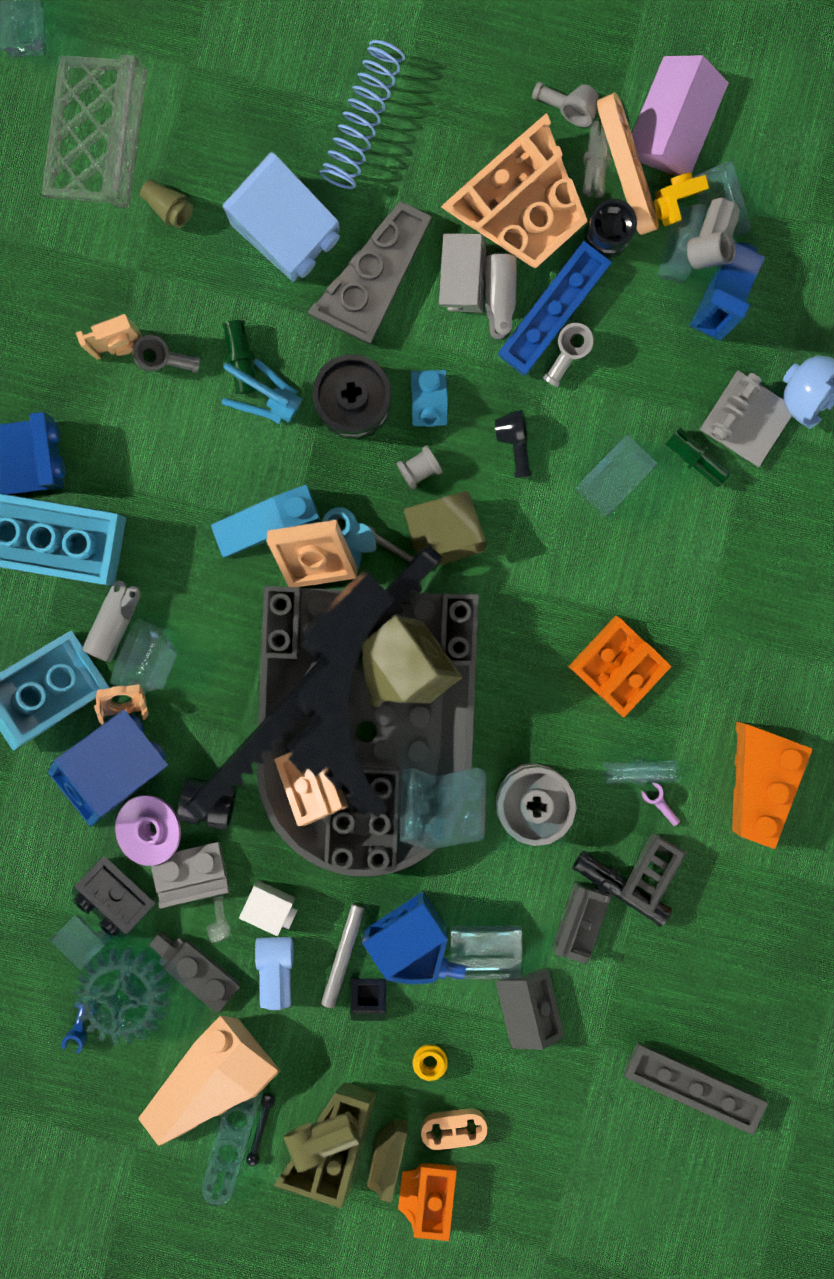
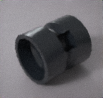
M609 199L600 203L595 208L586 228V243L606 258L619 256L626 250L637 228V217L634 209L620 199Z
M188 776L182 788L177 820L193 825H198L201 821H205L208 828L227 831L234 810L237 786H231L234 793L232 797L223 795L200 820L196 821L183 808L207 780Z

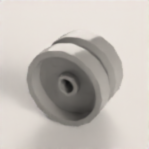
M538 763L519 765L507 772L498 784L495 796L496 812L507 833L517 841L532 846L551 844L563 837L573 824L576 813L575 794L567 780L550 766ZM537 796L540 799L539 807L535 809L528 807L527 802H533V797Z

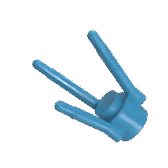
M255 359L254 364L279 387H276L274 391L229 363L224 365L225 370L268 396L269 400L266 406L271 408V411L227 398L222 399L223 405L269 418L277 424H280L282 419L288 423L291 422L303 398L296 395L298 390L285 383L260 359Z

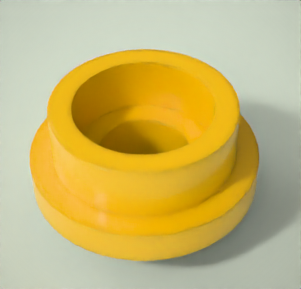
M428 1044L420 1047L415 1052L413 1069L421 1079L427 1081L437 1080L447 1070V1056L439 1046ZM426 1057H434L437 1060L436 1064L432 1067L426 1066L423 1062Z

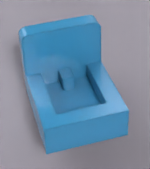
M446 370L411 371L413 426L433 427L447 425Z

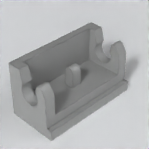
M443 234L439 305L440 307H448L447 311L483 313L487 242L482 234Z

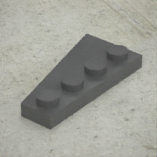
M400 201L371 235V239L360 252L358 251L349 261V265L339 277L335 278L328 286L324 295L307 311V315L371 346L432 221V216Z

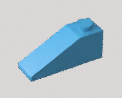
M303 485L212 524L211 527L222 557L225 558L267 542L269 530L319 523L321 519L310 489L307 485Z

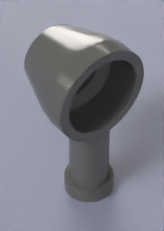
M143 336L138 339L133 347L134 362L144 371L154 372L168 365L190 370L191 373L197 374L200 356L194 355L193 357L171 352L165 341L158 336ZM144 352L152 353L154 361H145L142 354Z

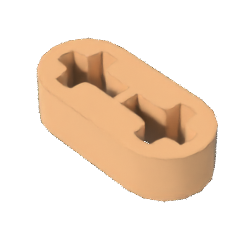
M468 1108L433 1113L428 1115L421 1124L423 1143L433 1150L474 1146L480 1144L487 1135L485 1116L477 1109ZM470 1119L474 1120L475 1125H481L476 1127L475 1134H469L466 1128L456 1129L466 1127L467 1120ZM433 1124H439L441 1130L452 1129L441 1132V1138L435 1139L433 1133H427L432 1131Z

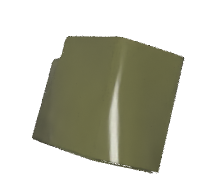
M469 490L404 509L413 549L419 553L430 544L442 555L441 560L436 566L486 550L487 543Z

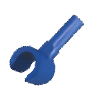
M82 1000L76 1022L62 1040L61 1047L63 1050L68 1046L70 1039L76 1040L79 1044L76 1054L85 1045L87 1034L83 1029L90 1006L89 1001Z

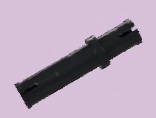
M585 850L578 855L573 863L572 869L597 884L599 891L603 893L609 892L632 909L655 922L657 926L662 927L669 919L672 908L662 902L658 903L651 915L621 897L620 895L628 880L618 874V869L614 866H606L589 855ZM638 886L633 891L648 901L651 897L650 894Z

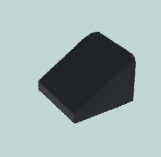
M351 979V1020H386V979Z

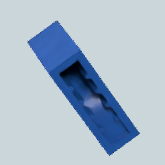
M734 242L735 256L730 264L718 266L689 325L719 341L744 318L750 306L747 303L750 290L765 259L764 256L758 254V250L748 243L740 242L738 244Z

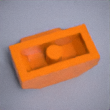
M421 1163L416 1169L402 1172L398 1209L410 1221L414 1238L449 1241L457 1172L456 1166Z

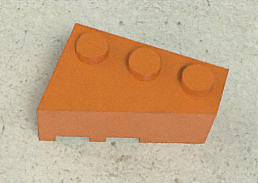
M736 721V784L733 796L732 831L743 838L775 849L813 749Z

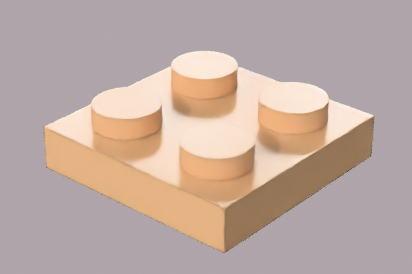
M337 520L268 531L267 544L289 587H303L357 578L358 568Z

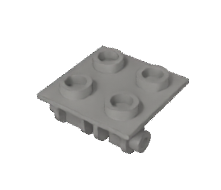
M737 370L699 430L759 467L791 418V415L785 407L784 399L760 385L762 381L760 377L753 373L746 376Z

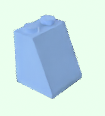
M273 152L261 162L222 205L231 226L292 282L299 276L301 278L307 276L316 264L314 259L322 250L328 252L340 237L338 235L340 232L338 220Z

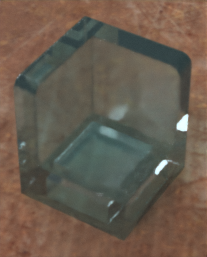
M75 915L50 941L81 970L112 937L102 929L96 933L80 916Z

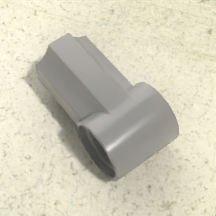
M724 198L712 200L700 235L692 237L688 242L687 256L694 269L699 270L730 264L733 261L735 244L732 236L740 213V209L735 202H730Z

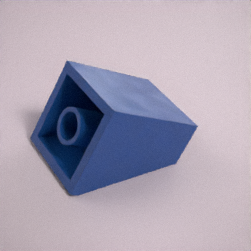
M125 709L56 758L47 772L90 827L168 766L165 762L167 757L163 749L156 742L150 743L143 734L145 728L141 721L134 714L129 716Z

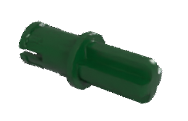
M681 427L665 444L689 464L687 466L689 469L694 467L714 486L720 487L729 478V470L707 452L708 447L705 446L703 448Z

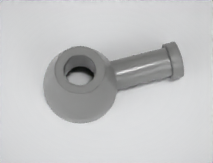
M538 82L534 88L532 99L536 101L541 100L559 108L563 117L570 123L579 127H588L596 115L598 93L591 86L580 85L566 96L544 86V83Z
M571 323L561 330L558 337V346L561 353L548 374L544 375V380L558 387L562 376L573 359L583 358L590 353L594 345V335L588 326L582 323ZM576 334H581L584 337V344L581 347H576L573 344V337Z

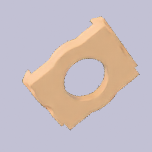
M140 684L97 690L94 709L102 725L104 724V716L116 715L124 709L128 714L141 711L143 720L147 718L146 698ZM117 695H127L132 698L127 703H116L111 700L112 697Z

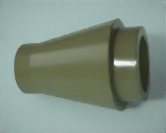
M152 179L146 181L140 190V197L151 206L167 226L181 228L189 221L193 213V205L189 202V198L186 195L160 185Z

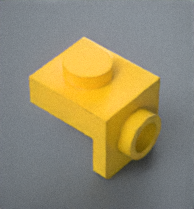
M692 172L671 178L672 185L654 192L656 197L654 200L655 213L662 220L664 226L682 220L677 200L709 189L706 174L693 178Z

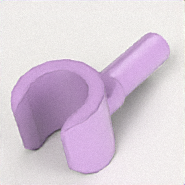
M652 783L659 792L657 799L650 800L642 791L643 800L647 803L655 804L670 823L676 826L680 820L662 798V787L657 783Z

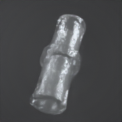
M594 121L590 125L588 151L584 153L583 157L586 170L582 194L590 198L593 197L594 184L596 198L605 195L607 167L611 165L612 156L609 154V143L603 124L600 135L599 121Z

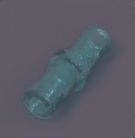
M636 758L635 761L604 762V769H607V771H604L605 784L636 782L637 786H645L646 782H676L678 775L674 774V772H678L675 759L645 761L644 758Z

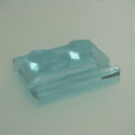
M521 926L451 927V962L466 965L464 979L522 978Z

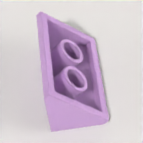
M703 55L663 57L632 132L640 162L674 177L692 172L728 85L727 80Z

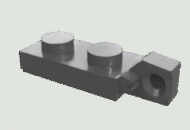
M160 931L149 944L162 957L159 963L164 967V970L217 1014L241 986V983L189 939L185 941L178 937L174 941L163 931Z

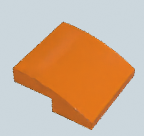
M615 616L568 667L624 718L672 666L648 643L644 642L621 618Z

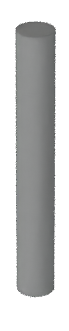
M352 903L321 1002V1005L328 1008H335L365 907L360 904Z

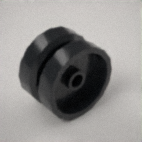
M345 354L331 359L319 370L313 382L312 399L320 420L330 432L342 438L361 439L373 435L385 424L391 412L392 394L386 373L375 361L363 355ZM355 393L358 395L356 396L355 403H349L347 398L349 394Z

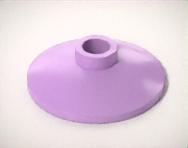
M142 795L129 800L123 805L116 819L115 833L121 850L128 858L141 865L153 866L167 861L176 852L181 838V826L177 820L176 812L166 801L156 796ZM151 823L156 827V834L150 828Z

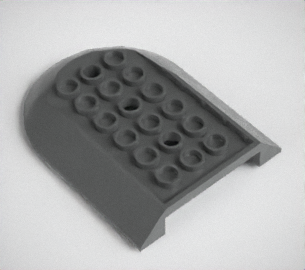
M264 586L258 726L322 658L321 656L316 660L301 645L306 639L299 632L343 590ZM410 593L413 601L410 604L400 603L403 612L401 614H390L392 618L400 616L423 621L462 676L458 682L433 702L386 701L380 707L371 706L369 703L370 692L366 686L364 669H362L359 663L360 656L357 658L352 673L348 702L350 735L357 761L370 787L387 807L378 818L370 811L363 816L349 801L353 794L344 785L341 789L348 805L347 808L340 809L308 825L298 827L274 759L291 752L286 745L317 716L316 713L309 717L301 710L304 719L302 721L293 719L291 722L294 730L292 732L287 730L281 732L284 741H273L271 744L274 751L272 753L263 751L261 754L264 762L262 764L257 763V782L266 814L281 838L296 853L309 862L343 875L363 877L390 874L414 865L427 857L440 846L456 826L467 802L472 773L479 595ZM370 721L376 726L377 735L373 740L363 741L358 737L357 726L361 722Z

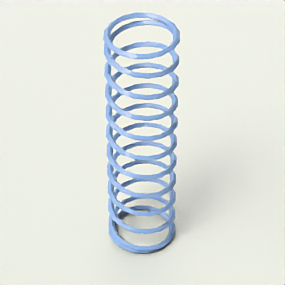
M372 40L369 42L370 47L367 50L377 59L395 63L397 70L390 72L384 66L372 60L366 59L362 62L366 68L373 72L389 75L392 78V83L385 85L382 81L367 73L361 72L357 75L361 81L369 85L384 88L387 91V96L381 98L362 86L356 85L352 87L354 92L360 96L379 101L382 104V109L374 110L360 100L348 99V103L352 107L364 112L373 113L377 117V122L369 123L355 113L349 111L342 112L346 119L370 127L372 135L365 136L350 126L344 124L337 125L339 130L345 134L364 139L367 147L358 148L345 139L339 137L332 138L337 145L349 150L358 151L363 158L361 161H353L340 152L328 151L331 157L353 164L358 172L350 174L330 163H324L323 167L325 169L320 171L321 176L325 180L341 188L353 189L356 187L353 177L361 174L357 164L366 161L362 151H367L371 148L368 139L376 135L373 126L381 122L378 113L386 109L383 100L390 98L391 93L388 88L395 85L396 80L393 75L400 72L398 62L405 60V56L399 48L382 40ZM373 43H379L391 47L392 49L396 50L402 56V58H394L384 50L379 49L377 47H373ZM367 63H370V64H372V65H375V66L379 67L380 69H382L383 71L378 70V69H375V68L369 66ZM362 76H365V77H367V78H370V79L376 81L377 83L371 82V81H369V80L363 78ZM357 89H360V90H362V91H365V92L371 94L372 96L367 95V94H364V93L360 92V91L357 90ZM353 102H355V103H357V104H360V105H362V106H364V107H366V108L360 107V106L354 104ZM323 173L339 176L351 183L352 186L335 182Z

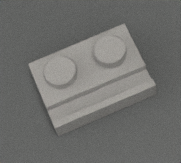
M220 842L177 851L167 861L151 866L156 893H158L159 908L230 892Z

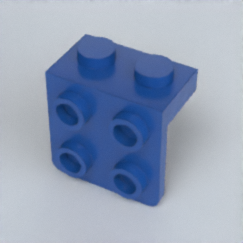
M40 412L29 414L30 421L0 424V494L14 495L64 488L62 478L65 477V465L63 458L59 456L58 442L61 440L60 429L53 417Z

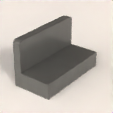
M537 969L522 978H501L496 981L512 1048L543 1050L565 1037L548 969Z

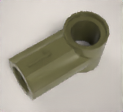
M350 1111L316 1125L313 1123L304 1124L283 1136L297 1172L313 1168L325 1161L328 1156L358 1145L361 1142L359 1126Z

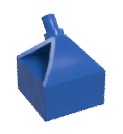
M424 891L365 929L362 944L386 980L404 984L433 983L438 978L445 980L446 976L464 980L466 965L448 962L449 958L443 957L447 944L446 925Z

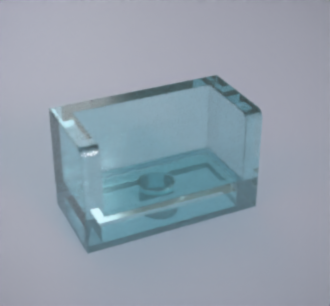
M627 434L578 484L575 490L605 518L658 463Z

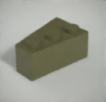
M344 1082L314 1125L350 1111L359 1126L361 1142L358 1145L328 1156L319 1165L302 1172H297L291 1159L274 1186L342 1208L351 1193L377 1092Z

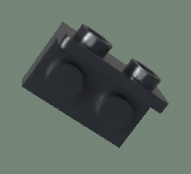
M105 856L90 869L71 891L75 896L73 899L74 904L84 913L89 914L91 911L101 920L99 922L100 928L112 938L117 935L120 939H123L155 905L152 899Z

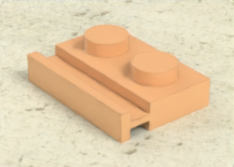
M126 314L92 326L93 332L85 335L82 331L76 332L81 347L96 360L101 359L100 353L108 351L111 355L116 353L117 356L133 352L135 343L142 337L138 327Z
M292 752L274 759L298 827L308 825L348 807L342 789L338 790L324 775L328 768L315 777L309 770L302 774L288 760L293 754Z

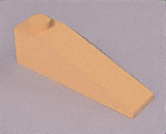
M219 1016L195 1041L138 1119L158 1146L163 1145L196 1128L204 1121L227 1112V1109L257 1096L281 1070L238 1018Z

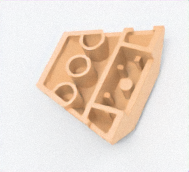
M547 113L441 206V208L533 268L539 266L587 222L572 179H569L561 159L562 151L560 146L556 145L549 127L551 122Z

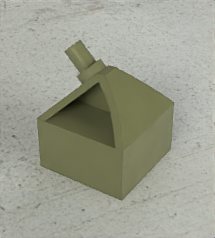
M395 616L363 643L364 676L367 689L370 692L369 703L373 707H380L386 701L431 703L462 678L459 671L421 620Z

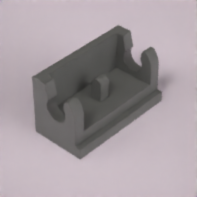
M574 882L552 945L556 955L588 964L612 894L608 892L603 893L594 887Z

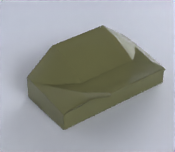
M393 1119L376 1132L369 1163L370 1175L367 1186L378 1194L381 1201L392 1203L407 1137V1121Z

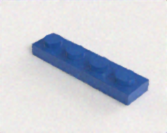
M583 241L500 349L497 356L525 377L612 262Z

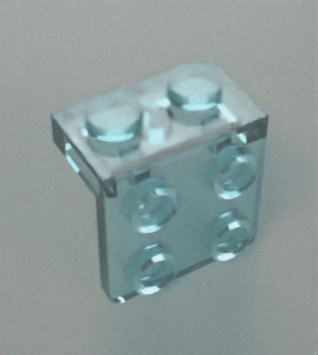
M415 768L402 770L400 841L430 850L480 841L484 838L486 773L484 770L473 768L441 776H434Z

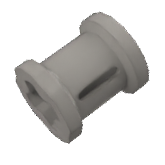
M427 445L422 447L420 454L410 460L396 463L411 490L416 489L417 483L434 473L437 475L442 473L436 458Z

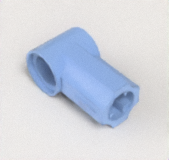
M256 938L255 963L260 975V1008L281 1010L291 1007L290 969H293V938Z

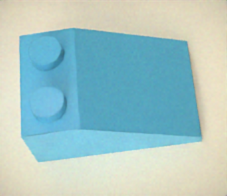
M72 630L0 672V732L13 751L94 700L97 690L109 688L88 654L82 650L83 647Z

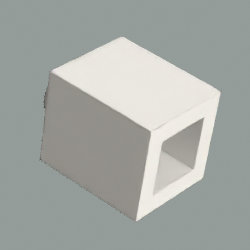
M257 880L239 919L278 936L282 927L289 930L297 913V909L292 908L295 897Z

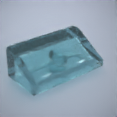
M733 161L723 163L695 175L693 178L706 174L709 189L698 193L704 217L714 199L724 198L730 202H735L740 209V213L732 237L734 239L746 235L751 229V224Z
M703 204L679 208L682 220L671 224L669 227L658 272L660 278L682 283L690 275L692 266L688 260L687 246L692 237L700 235L706 211Z

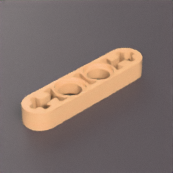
M612 93L597 100L598 111L627 203L634 209L637 217L636 229L640 235L659 228L658 217L655 213L652 197L622 102L617 93Z

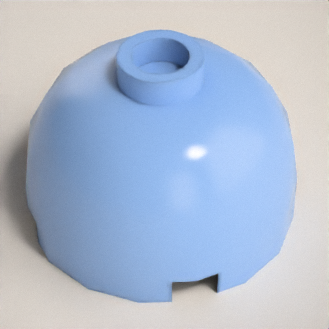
M814 356L805 360L801 366L794 363L783 379L787 383L784 391L785 407L792 417L811 429L822 420V418L817 416L820 410L824 411L828 408L830 411L834 406V358Z

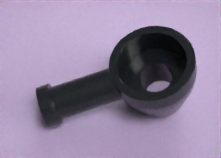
M516 410L495 420L497 441L513 445L516 472H514L515 478L532 476L527 451L525 414L523 410Z

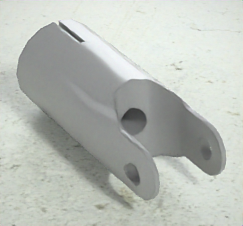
M492 254L485 257V307L490 320L489 331L494 339H502L512 329V315L516 306L517 257L511 254Z
M119 580L113 583L82 648L84 652L104 661L112 662L140 598L138 587L131 586L126 591V584L123 581ZM120 586V590L117 592L116 588Z

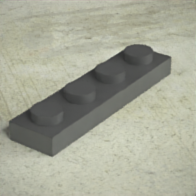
M638 1041L623 1072L625 1078L754 1135L768 1105L765 1098Z

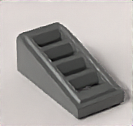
M651 834L620 896L652 915L687 853L658 835ZM657 849L669 856L667 863L654 855ZM650 861L664 869L661 875L647 867ZM643 873L657 881L655 888L640 880ZM636 886L652 894L649 901L633 892Z

